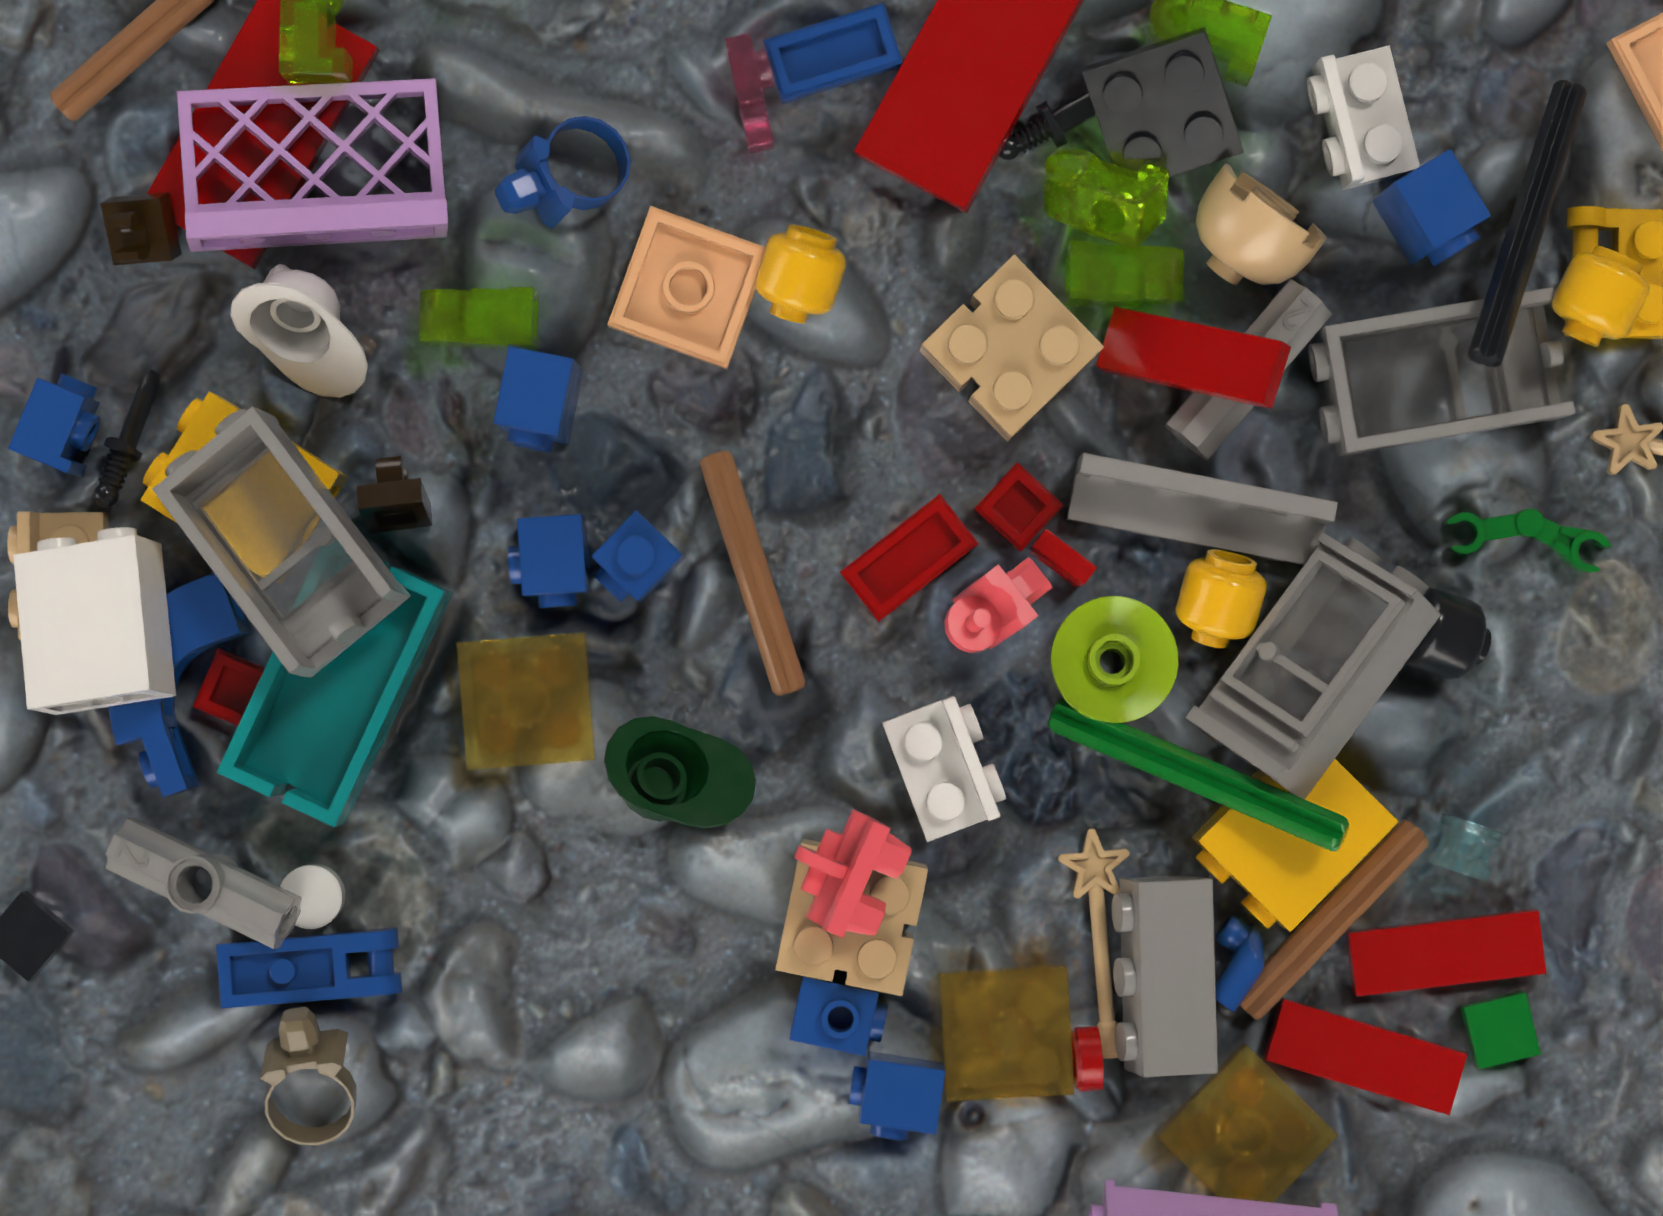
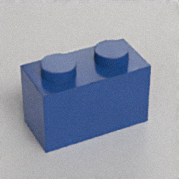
M1451 148L1395 181L1372 201L1410 266L1427 256L1433 266H1436L1480 239L1474 227L1491 216Z
M509 346L493 423L507 432V441L514 443V446L551 453L553 442L569 445L583 369L573 358Z

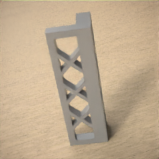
M1083 453L1077 459L1066 520L1304 566L1320 543L1316 539L1322 532H1325L1326 523L1334 522L1338 502Z

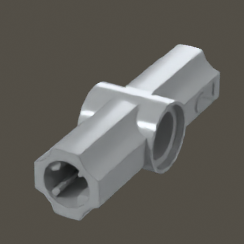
M1289 279L1243 333L1283 341L1289 345L1291 350L1285 366L1286 369L1332 316V313L1326 308L1323 301L1309 289ZM1192 392L1164 426L1191 452L1208 461L1255 405Z
M136 818L126 819L123 826L114 834L105 854L107 856L105 869L168 898L170 903L179 911L189 914H202L273 949L282 946L286 937L293 931L301 912V896L239 868L235 861L225 854L208 853ZM200 867L206 869L212 877L213 887L207 899L202 897L195 887L194 880Z

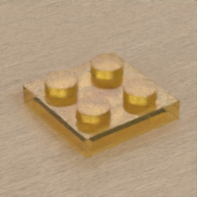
M586 632L457 643L467 770L596 759Z
M1065 964L939 971L947 1102L1074 1095L1068 972Z
M1244 1042L1218 1068V1073L1212 1074L1155 1133L1157 1138L1218 1197L1272 1203L1339 1136Z

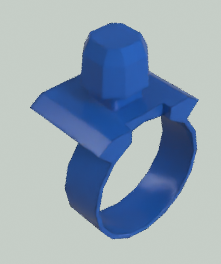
M588 116L569 118L556 126L547 136L546 140L536 135L531 138L516 156L515 167L517 171L506 176L495 189V196L502 210L506 213L518 214L536 208L542 223L553 229L572 208L580 210L599 208L610 201L622 189L630 172L631 159L627 145L617 130L603 120ZM581 129L594 133L608 144L615 154L619 168L618 181L613 192L607 196L589 198L576 195L566 187L559 186L551 175L547 161L550 142L556 134L564 130Z

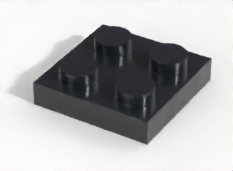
M1206 27L1082 68V74L1121 192L1244 153L1242 141Z

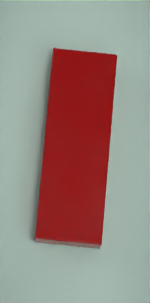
M1114 306L1103 342L1104 348L1099 354L1096 367L1110 374L1272 409L1291 347L1283 341Z
M1536 909L1345 932L1352 992L1356 997L1547 974L1539 910Z
M1282 997L1279 1001L1263 1058L1272 1063L1450 1115L1468 1054L1454 1048Z

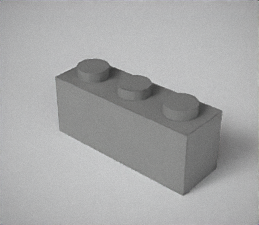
M1193 875L1119 878L1120 893L1115 894L1112 900L1113 925L1117 932H1121V958L1115 960L1113 968L1114 987L1117 995L1122 997L1123 1022H1119L1115 1030V1047L1119 1060L1124 1061L1125 1070L1141 1077L1218 1073L1213 879Z

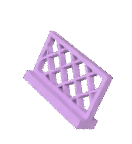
M436 78L177 91L186 239L190 252L447 237L448 213L444 188ZM424 97L425 120L409 137L381 115L396 98ZM364 99H381V100H380V102L373 108V107H372L371 105H369ZM349 100L366 115L344 141L317 119L332 101ZM303 102H317L310 111L300 104ZM284 103L302 120L278 144L252 121L268 104ZM252 105L245 114L235 107ZM220 107L237 123L213 148L193 131L192 108ZM373 123H376L401 145L379 171L352 148ZM309 126L337 148L314 174L287 152ZM245 129L272 151L250 177H247L222 155ZM425 133H427L428 154L416 145ZM194 144L207 154L197 167ZM410 152L429 169L431 192L404 193L386 177L405 155ZM344 155L372 178L356 196H339L322 182L324 177ZM279 159L284 161L307 181L292 199L274 200L257 185ZM215 162L242 184L226 203L199 204L197 181ZM378 185L390 193L370 195ZM314 189L325 196L322 198H306ZM249 192L261 200L241 202Z

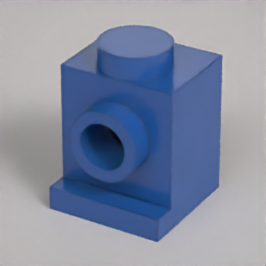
M62 373L57 384L37 377L8 449L65 473L83 477L87 465L76 461L80 450L86 452L91 447L100 427L101 418L95 415L100 402L93 400L98 388Z

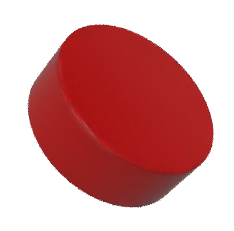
M1097 1026L1075 1027L1070 1034L1071 1065L1075 1088L1079 1092L1103 1090L1104 1067L1099 1029Z

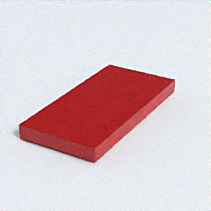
M257 0L206 90L362 82L380 50L374 44L296 0ZM332 101L317 119L334 132L350 101ZM303 102L300 104L310 111L317 102ZM284 103L268 104L252 122L280 144L302 118ZM252 105L235 107L245 114ZM220 107L195 108L192 113L193 131L213 148L237 123ZM309 126L287 152L308 170L312 171L328 141ZM245 129L222 155L247 177H250L272 151ZM179 136L147 194L169 192L175 223L186 230ZM194 144L197 167L207 154ZM279 159L257 185L274 200L292 199L302 188L306 180ZM215 162L197 181L199 204L226 203L242 184ZM249 192L241 202L261 200ZM267 248L221 251L256 269Z
M937 0L855 148L856 156L968 213L1084 0Z

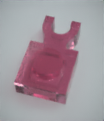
M750 33L725 38L749 154L774 149V141L762 89L774 87L766 49L753 50Z

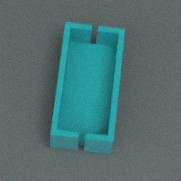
M335 539L331 546L321 547L292 611L353 562L337 539ZM382 560L386 567L389 568L390 563ZM391 566L389 571L405 587L411 597L313 677L309 678L290 674L275 653L272 652L216 773L268 797L283 794L287 784H290L297 789L286 791L281 803L332 827L346 824L452 598L453 592L404 569Z

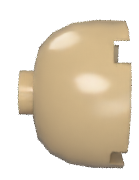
M1226 163L1208 186L1198 206L1196 226L1199 239L1212 253L1206 264L1220 277L1236 286L1243 277L1261 285L1279 284L1297 275L1311 261L1327 237L1314 223L1306 231L1293 222L1299 213L1295 207L1243 171L1236 178L1231 165Z

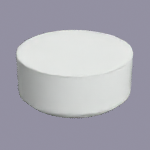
M307 864L296 868L284 878L280 886L302 897L300 903L301 912L295 926L300 928L316 929L329 924L337 918L345 903V887L341 878L335 871L324 865Z

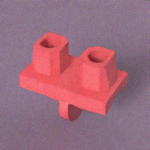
M1029 557L1007 573L998 564L952 599L954 604L947 611L944 620L945 633L955 647L967 653H978L987 648L992 649L1039 616L1031 604L1048 592L1052 585Z
M852 809L842 834L826 828L817 851L798 845L793 856L800 862L810 866L800 888L807 893L815 895L806 917L823 926L822 929L842 938H844L846 931L874 936L877 934L885 915L886 903L876 897L863 893L872 870L897 879L905 869L912 853L911 848L890 834V827Z

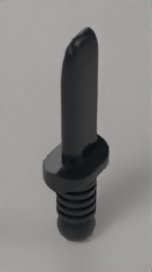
M1089 92L1051 110L1047 101L1035 106L1041 119L1036 118L1034 123L1031 121L1029 122L1030 125H1023V129L1019 127V131H1012L1013 134L1009 136L999 157L1004 160L1014 159L1020 152L1026 153V149L1030 151L1032 146L1037 147V143L1041 145L1043 140L1049 141V137H1051L1057 148L1067 144L1068 141L1064 133L1096 117Z
M154 370L148 371L142 378L119 438L108 437L104 442V446L109 448L111 454H107L109 459L104 462L106 466L102 467L104 472L101 471L100 473L102 478H98L100 483L93 493V498L100 507L110 508L116 504L119 498L118 491L123 489L121 484L125 483L123 478L127 477L128 474L126 472L130 470L128 466H131V461L141 460L142 453L136 447L160 385V375Z

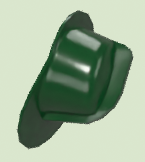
M648 716L634 718L621 725L607 742L604 765L608 780L627 806L643 818L658 822L672 820L683 825L707 829L727 825L740 817L754 798L756 778L751 762L738 747L721 738L685 727L671 720Z

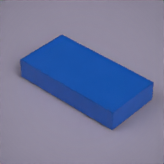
M884 3L763 40L782 104L898 69L903 63Z

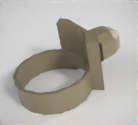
M306 1007L291 1008L283 1012L279 1025V1037L271 1040L266 1046L260 1079L268 1083L265 1097V1115L272 1129L284 1139L299 1145H321L336 1140L348 1130L355 1114L357 1086L350 1071L343 1066L348 1032L340 1029L320 1031L316 1016ZM301 1069H317L318 1073L333 1078L345 1088L350 1098L351 1106L348 1112L334 1123L322 1127H304L289 1121L277 1111L271 1098V1093L274 1087L286 1078L288 1073Z

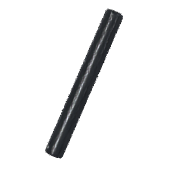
M1559 80L1553 85L1468 351V357L1474 363L1483 364L1491 368L1502 364L1586 99L1587 92L1581 84Z

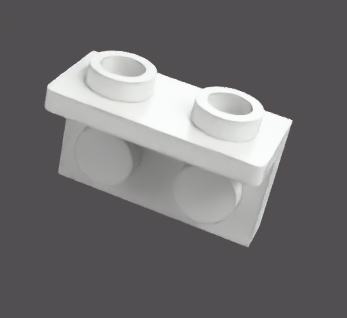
M1390 45L1336 59L1334 54L1321 57L1312 68L1314 76L1307 78V92L1314 114L1324 115L1329 138L1322 140L1323 156L1330 176L1339 175L1342 190L1407 175L1419 168L1420 163Z
M950 696L882 722L927 842L982 821H991L1001 817L996 803L1007 798L994 764L982 767L973 743L983 740L984 737L971 704L959 707L955 696Z

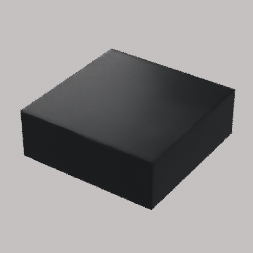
M27 890L23 891L0 916V959L26 981L30 982L39 975L75 931Z

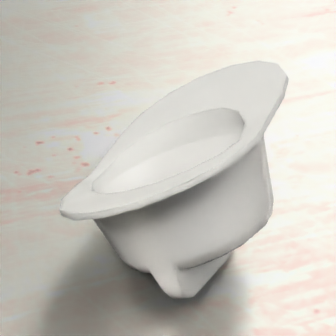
M278 264L270 270L263 283H256L242 289L232 300L230 316L236 330L252 345L257 347L286 377L302 389L325 397H343L355 393L365 382L368 363L364 349L354 335L340 322V303L336 293L322 278L313 273L297 269L291 270L286 265Z

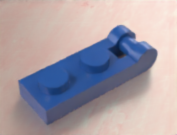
M379 928L353 932L286 937L282 946L277 949L268 947L256 940L216 944L221 1009L401 993V972H394L393 949L399 948L397 928ZM367 952L369 975L351 976L349 953Z

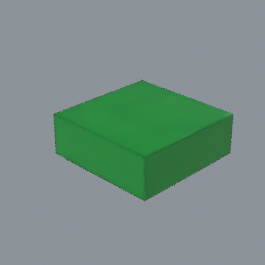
M1519 990L1460 1005L1474 1066L1480 1070L1541 1055L1526 992Z

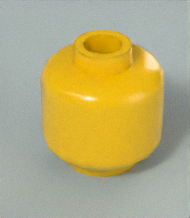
M795 224L788 225L787 232L776 233L769 237L755 280L758 294L767 301L772 302L769 313L790 322L804 324L808 314L820 315L832 310L846 269L845 256L839 249L835 248L837 238L825 232Z
M1595 246L1592 254L1580 253L1570 260L1551 302L1555 313L1566 320L1562 332L1594 347H1598L1602 337L1615 340L1628 336L1650 290L1649 284L1640 275L1643 269L1642 264L1626 255L1602 246Z
M1211 549L1207 551L1206 557L1194 559L1189 563L1183 578L1175 613L1184 625L1193 629L1191 639L1206 646L1227 648L1230 639H1244L1253 634L1267 590L1266 580L1260 573L1255 571L1257 563L1254 560L1234 552Z

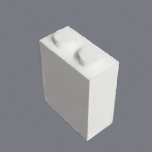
M118 527L98 531V541L77 544V540L74 538H50L38 541L37 551L13 555L27 709L59 715L176 696L161 543L138 536L137 529Z

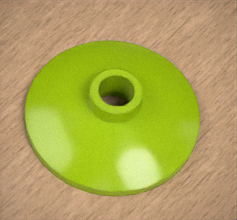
M1105 596L1080 605L1062 622L1055 634L1051 647V671L1060 694L1077 712L1097 721L1127 723L1148 715L1169 695L1178 672V650L1169 626L1151 607L1128 597ZM1113 651L1120 656L1122 667L1118 673L1110 674L1102 669L1100 657L1103 652Z

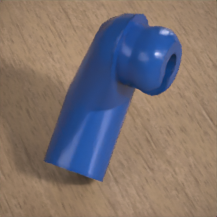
M1239 916L1228 917L1216 933L1217 942L1221 946L1227 947L1230 951L1229 965L1215 983L1216 1001L1233 1013L1264 969L1262 933L1254 923L1248 925Z

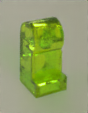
M280 0L279 73L289 84L352 83L353 59L345 48H335V15L342 8L344 0Z
M1154 0L1150 8L1146 28L1149 39L1154 44L1206 27L1215 59L1228 63L1223 80L1247 87L1253 76L1272 15L1227 0Z
M1063 149L1056 151L1047 157L1044 164V212L1056 221L1068 224L1071 228L1136 250L1166 219L1169 170L1146 163L1137 172L1100 161L1095 154L1087 150Z
M1070 240L1066 247L1065 305L1139 307V305L1183 303L1185 251L1179 248L1164 246L1096 244L1093 241Z
M507 287V289L471 288V291L426 289L419 292L418 343L433 346L508 350V347L512 346L538 351L539 294L533 287Z

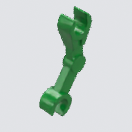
M1532 508L1520 510L1516 514L1480 519L1472 513L1461 512L1449 516L1442 523V525L1464 522L1471 527L1472 538L1467 545L1446 548L1447 551L1453 554L1464 555L1478 550L1484 541L1514 536L1531 537L1547 545L1572 569L1581 573L1600 571V568L1581 560L1579 547L1582 542L1588 540L1602 549L1611 548L1609 540L1603 534L1591 530L1561 526L1544 518L1538 510Z

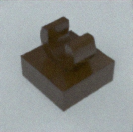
M169 192L111 197L100 203L113 265L172 261L182 254Z
M401 456L376 459L377 483L357 486L358 510L369 533L433 526L431 502L421 478L409 479L407 469H403Z

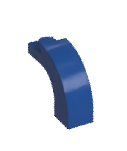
M215 573L195 579L166 594L176 690L186 668L202 652L221 643L252 633L245 613ZM175 696L109 707L111 728L116 745L131 744L142 740L145 751L139 752V762L144 777L151 788L159 786L162 797H166L200 786L176 720Z

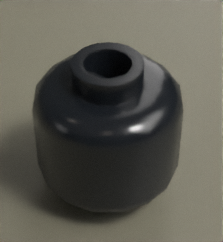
M1429 588L1424 597L1441 615L1405 664L1411 668L1445 679L1460 678L1471 670L1474 664L1482 663L1489 652L1491 632L1486 628L1485 614L1482 607L1470 599L1436 588Z

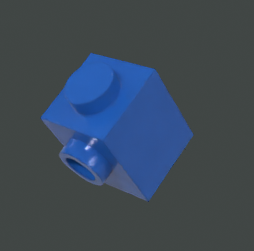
M637 510L591 556L601 566L594 577L614 597L622 602L630 594L636 601L641 603L686 558Z
M582 514L517 518L519 546L508 547V566L511 584H521L522 596H538L539 608L577 606L576 594L591 593L586 517Z
M802 976L790 1040L866 1056L869 1040L881 1042L888 1005L877 1002L878 991L845 985V979L833 977V981L830 982Z
M868 1051L866 1067H853L848 1104L860 1106L859 1123L871 1125V1135L893 1140H907L909 1131L936 1135L946 1072L944 1063Z

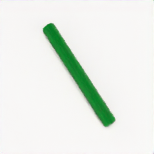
M1064 698L1057 701L1050 714L1048 726L1054 733L1329 851H1337L1345 840L1349 823L1345 816L1125 723H1108L1088 718L1073 709Z

